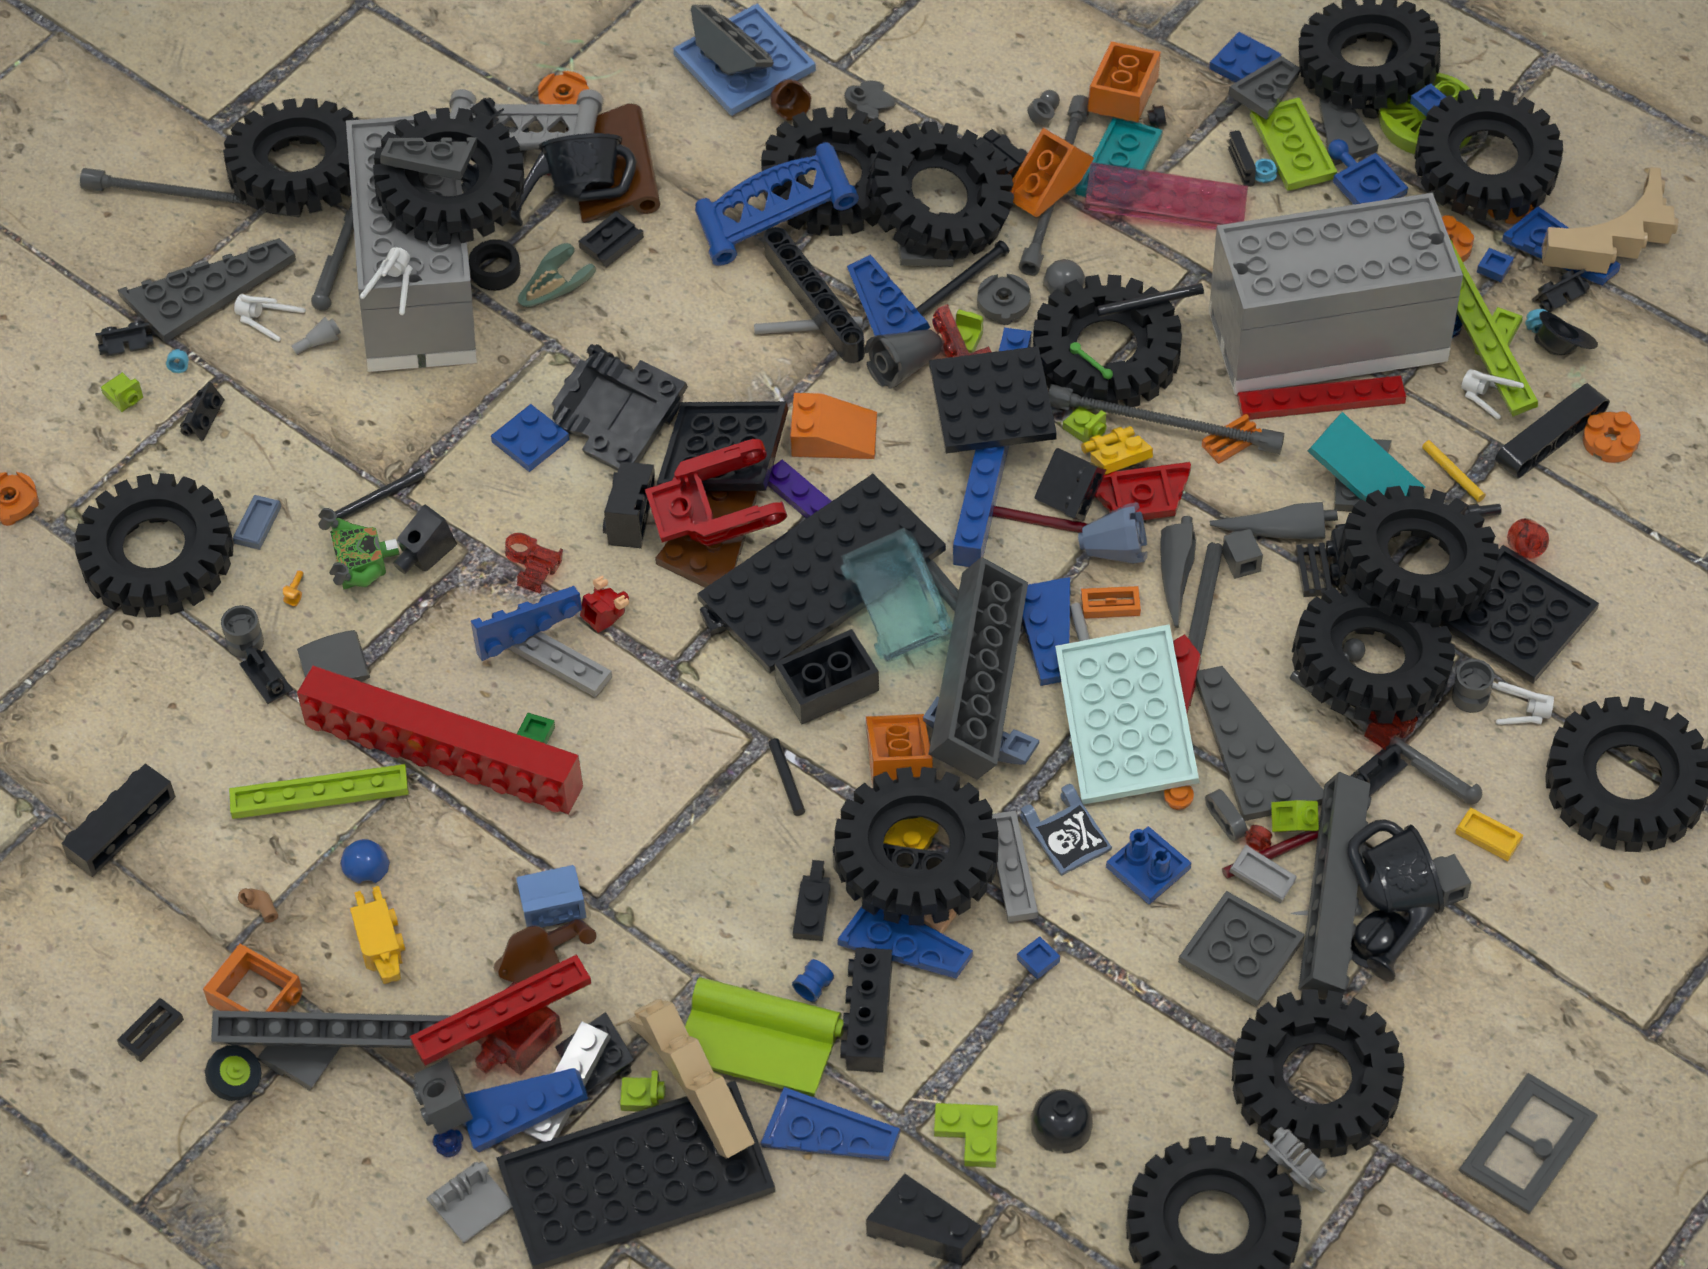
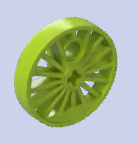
M1443 73L1436 74V80L1432 84L1446 97L1452 95L1456 100L1460 91L1470 89L1460 80ZM1409 94L1408 102L1397 106L1390 98H1387V109H1379L1381 129L1387 139L1395 146L1408 153L1415 154L1419 130L1423 119L1426 120V116L1410 103L1411 96ZM1472 136L1463 140L1460 149L1470 141Z

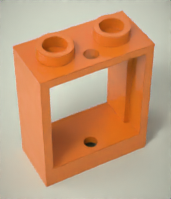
M241 943L203 988L207 1003L220 1011H250L227 998L249 970L283 988L265 1012H287L291 1006H295L299 1002L303 992L299 976Z

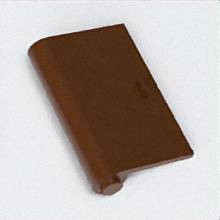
M628 103L597 115L594 133L621 136V144L628 147L635 155L636 170L628 191L622 196L612 199L579 202L583 223L631 205L641 214H650L657 211L660 207V199L642 108L637 104ZM618 155L613 178L614 186L609 188L617 187L621 182L626 161L620 155Z

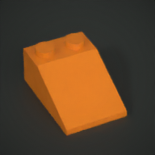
M1043 128L1012 180L1014 185L1011 190L1014 193L1013 203L1035 217L1040 216L1082 180L1094 157Z
M794 393L791 423L792 457L875 459L876 411L822 393Z
M924 714L866 716L872 786L873 777L886 771L891 780L897 779L896 769L911 767L913 777H920L922 767L932 768V756L929 755L930 743L926 722L923 721Z

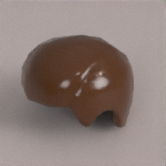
M784 79L774 87L770 94L773 111L787 121H793L792 117L802 112L807 114L810 109L811 94L804 88L802 83L795 79Z

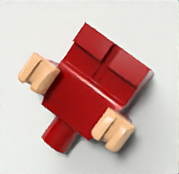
M604 576L593 580L594 593H588L583 596L582 610L580 612V616L598 633L612 626L624 615L625 607L629 605V596L625 591L617 594L611 588L604 589L608 585V580H603Z

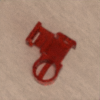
M520 532L513 533L506 538L505 556L508 560L523 564L526 567L524 572H519L517 585L540 594L542 584L549 574L548 569L550 568V575H553L560 566L563 559V549L560 548L559 552L538 545L537 539ZM514 544H523L527 546L528 549L522 552H517L510 546Z
M1371 711L1369 719L1375 723L1372 722L1368 725L1364 737L1381 748L1386 749L1390 745L1391 740L1399 734L1400 738H1405L1412 733L1418 717L1401 722L1395 713L1392 723H1378L1375 711Z

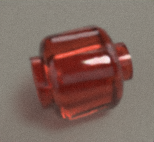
M1528 518L1519 519L1514 522L1507 534L1510 548L1524 558L1529 559L1542 555L1548 548L1550 541L1545 527Z

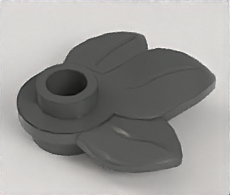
M868 80L862 82L859 86H849L844 93L847 106L851 109L868 113V119L870 120L879 117L878 110L895 107L894 99L890 94L883 91L884 84L878 81Z

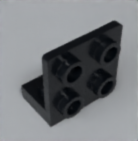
M1056 448L1034 498L1064 512L1067 516L1084 521L1106 473V469L1060 448Z

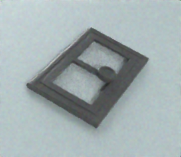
M1527 1073L1463 1162L1459 1171L1530 1215L1597 1119L1598 1114L1530 1073Z

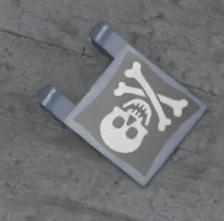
M1067 784L1061 788V800L1068 808L1041 822L1035 809L1030 804L1022 807V813L1020 814L1021 821L1030 829L1060 876L1112 850V846L1081 802L1072 784Z

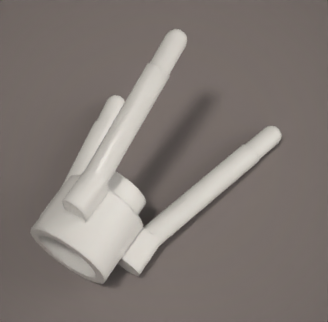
M398 247L390 249L386 260H383L378 271L360 294V298L364 299L381 276L385 277L388 274L392 277H398L402 274L399 314L404 315L409 276L412 271V267L408 265L410 261L409 253Z
M240 294L237 297L234 306L235 314L241 316L240 322L251 325L277 342L281 340L278 335L252 319L259 317L263 308L298 313L306 312L305 308L277 304L275 298L253 297Z
M1468 370L1461 385V389L1467 391L1465 397L1473 400L1494 418L1500 419V414L1477 395H1484L1489 386L1497 388L1495 383L1523 388L1524 384L1483 374L1476 370Z
M1501 681L1498 684L1493 683V689L1528 699L1526 712L1532 713V716L1497 719V725L1541 724L1542 718L1550 719L1554 696L1538 694Z

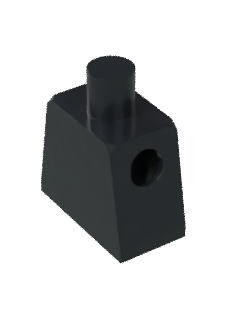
M424 504L398 536L397 542L402 553L393 564L403 574H406L414 565L424 572L433 567L457 545L446 519Z

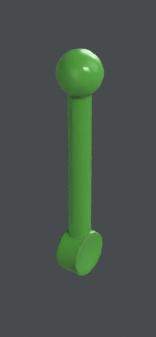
M1074 342L1070 345L1071 353L1082 356L1102 373L1103 378H1112V370L1105 369L1081 349L1080 343Z

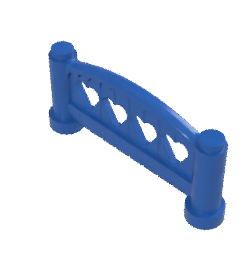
M822 143L816 147L815 156L785 162L761 171L730 189L715 202H711L708 198L698 200L695 204V212L709 244V255L712 263L722 266L732 262L737 257L734 244L830 200L835 209H848L858 202L859 196L855 187L849 184L834 147L830 143ZM810 170H815L816 176L812 189L796 181L799 175H806ZM786 181H791L792 187L788 200L772 193L774 187L782 186ZM767 192L768 197L764 211H760L748 204L750 198L758 197L761 193ZM742 203L744 207L740 222H736L724 215L726 209L734 208L735 205Z

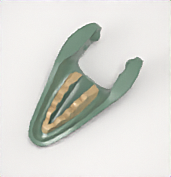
M569 243L560 244L551 249L542 259L534 275L520 292L518 302L525 307H534L571 293L593 277L596 267L593 264H587L577 271L569 282L566 281L558 273V268L573 255L575 248Z

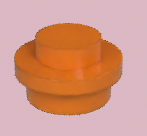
M1190 785L1164 791L1166 803L1175 810L1187 808L1194 798V791Z

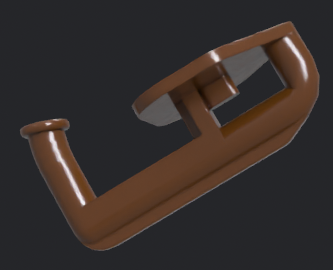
M575 919L549 933L539 926L526 927L509 938L503 956L493 966L494 972L500 978L517 984L560 963L554 947L577 935L583 944H591L596 940V931L581 919Z

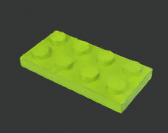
M1299 97L1280 102L1267 120L1250 109V118L1271 160L1275 163L1277 172L1287 191L1333 180L1334 175L1338 171Z

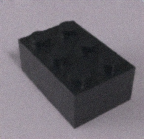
M853 629L774 662L776 683L801 724L879 691V671Z

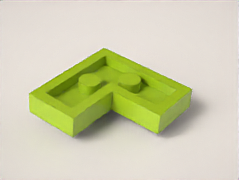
M936 1103L934 1137L965 1138L964 1166L996 1168L998 1105Z

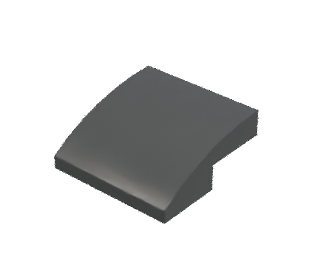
M355 630L332 634L297 648L305 678L312 666L361 682L370 678L359 637Z
M266 1046L258 1056V1060L280 1076L286 1074L310 1091L341 1047Z

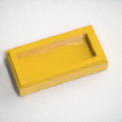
M1471 807L1457 826L1455 832L1456 835L1506 861L1510 860L1523 839V834Z

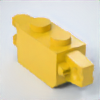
M375 886L372 887L373 902L366 903L361 891L354 892L358 906L351 907L350 911L366 968L371 971H377L383 984H388L401 980L400 964L403 962L400 952L406 949L402 934H395L393 927L399 925L394 908L388 909L385 898H382L380 887Z

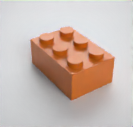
M1111 41L1089 88L1088 112L1138 122L1159 77L1161 52Z

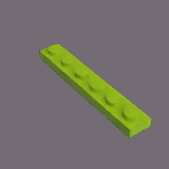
M405 764L229 788L232 819L409 795Z

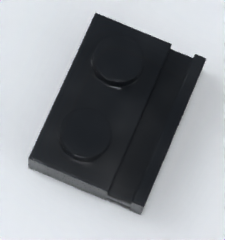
M615 211L578 241L579 248L595 260L603 262V266L608 267L643 239L644 233L641 228L637 229L634 223Z

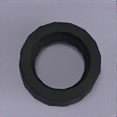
M490 239L475 246L469 254V269L473 282L486 290H502L514 284L520 276L521 270L519 254L516 248L509 242L500 239ZM491 258H503L510 262L508 267L498 272H487L479 268L484 261Z

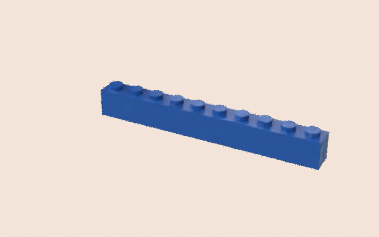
M1004 327L999 351L1031 347V331ZM1009 446L975 450L953 543V565L970 567L980 557L984 558L993 510L996 505Z

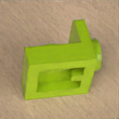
M958 310L956 313V324L946 343V350L962 355H973L983 335V317L973 312Z
M123 372L101 386L102 394L121 412L130 406H134L139 400L144 398L139 381L136 378L130 380Z
M1079 406L1063 421L1062 429L1083 443L1087 442L1090 437L1096 435L1103 436L1107 428L1106 413L1101 410L1097 415H1094L1084 407L1081 408Z
M1293 800L1271 802L1272 832L1318 831L1317 801Z
M652 1070L651 1078L622 1077L621 1111H642L659 1105V1100L665 1099V1081H660L658 1070Z

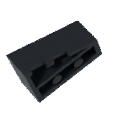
M621 462L618 472H614L612 490L604 511L605 517L603 521V534H607L608 545L642 549L650 511V504L645 489L655 486L654 465Z
M904 1173L867 1217L866 1235L874 1239L880 1237L893 1241L895 1245L903 1248L909 1246L922 1250L926 1255L962 1266L981 1243V1225Z

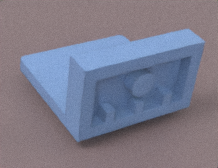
M574 865L517 877L516 880L527 927L535 925L542 928L570 922L575 919L587 918L583 894Z

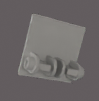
M1279 1128L1273 1135L1276 1139L1273 1143L1266 1139L1263 1141L1270 1148L1267 1154L1279 1165H1283L1288 1170L1290 1168L1293 1169L1290 1176L1302 1187H1306L1311 1192L1314 1188L1322 1193L1325 1192L1314 1180L1315 1178L1320 1180L1326 1175L1328 1170L1324 1168L1325 1163L1313 1153L1311 1154L1312 1151L1309 1148L1300 1154L1305 1144L1300 1142L1289 1129Z
M478 1161L474 1162L470 1167L426 1198L463 1243L512 1209L510 1199L487 1173L489 1169L483 1161L480 1163Z

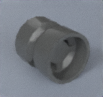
M244 605L229 608L221 618V627L229 652L235 657L245 658V651L250 646L262 650L264 637L255 610Z
M1468 659L1458 666L1452 691V700L1460 710L1468 713H1477L1488 706L1495 677L1494 670L1488 663L1479 659Z

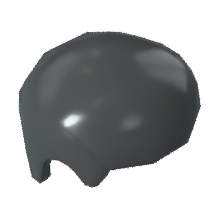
M1068 259L1057 260L1047 268L1043 286L1047 287L1050 295L1056 289L1064 293L1065 284L1076 279L1084 287L1085 275L1081 267L1074 261Z

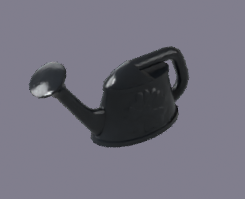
M575 134L549 139L540 143L539 150L541 153L524 181V195H521L522 202L517 212L511 210V219L508 223L514 226L523 225L520 217L521 207L538 180L547 174L551 175L554 190L563 198L571 201L582 202L622 196L628 191L636 170L635 155L628 147L621 144L622 137L615 134ZM618 155L625 159L626 167L620 184L617 187L609 188L614 186L613 178Z
M1382 819L1369 823L1356 833L1349 841L1347 851L1363 895L1369 903L1386 914L1392 912L1409 913V921L1406 928L1389 951L1380 957L1371 956L1367 959L1368 967L1377 977L1392 982L1395 980L1394 964L1397 958L1435 913H1442L1444 911V898L1432 857L1418 830L1411 824L1403 830L1395 822ZM1381 831L1392 835L1391 838L1372 849L1363 851L1362 859L1359 849L1364 842Z

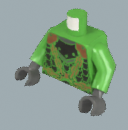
M323 508L318 516L321 520L318 525L320 529L328 530L332 527L333 530L330 533L337 563L333 564L329 573L330 575H335L333 582L336 585H343V590L354 586L368 587L380 576L385 575L386 569L383 559L400 555L396 539L379 542L376 528L352 524L340 518L336 519V513L330 508Z

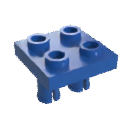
M1147 826L1144 830L1135 829L1130 833V842L1106 861V868L1150 905L1191 869V862Z

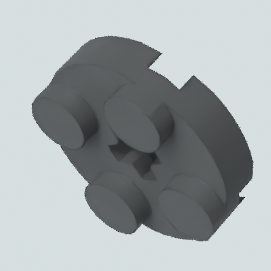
M998 274L992 275L983 280L978 287V309L986 317L998 321L1001 325L1011 324L1013 320L1025 315L1030 308V288L1025 280L1016 275L1007 274V277H998ZM1006 295H1008L1009 299L1000 300L998 296L1005 297Z

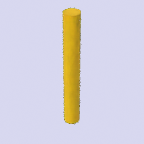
M1430 440L1423 444L1422 449L1477 502H1481L1485 498L1486 494Z

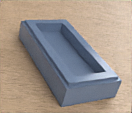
M254 495L233 536L234 544L260 550L282 507L280 501Z

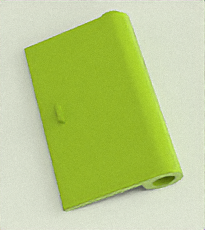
M699 977L694 987L692 1010L685 1028L690 1037L698 1039L714 1072L781 1089L786 1087L815 1097L837 1037L841 1038L844 1033V1021L841 1019V1012Z

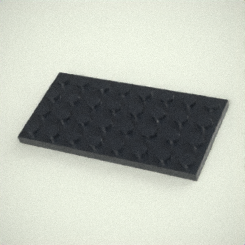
M872 473L697 593V598L732 636L771 673L775 670L774 662L806 649L946 551V544Z
M736 1081L726 1084L755 1143L729 1158L718 1154L706 1128L687 1096L496 1157L532 1269L550 1267L775 1193L774 1182Z

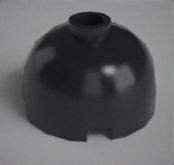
M1055 1089L1043 1094L1036 1101L1031 1114V1133L1036 1142L1045 1150L1053 1152L1054 1149L1063 1151V1153H1071L1081 1149L1089 1141L1093 1128L1092 1111L1086 1099L1081 1095L1068 1089Z

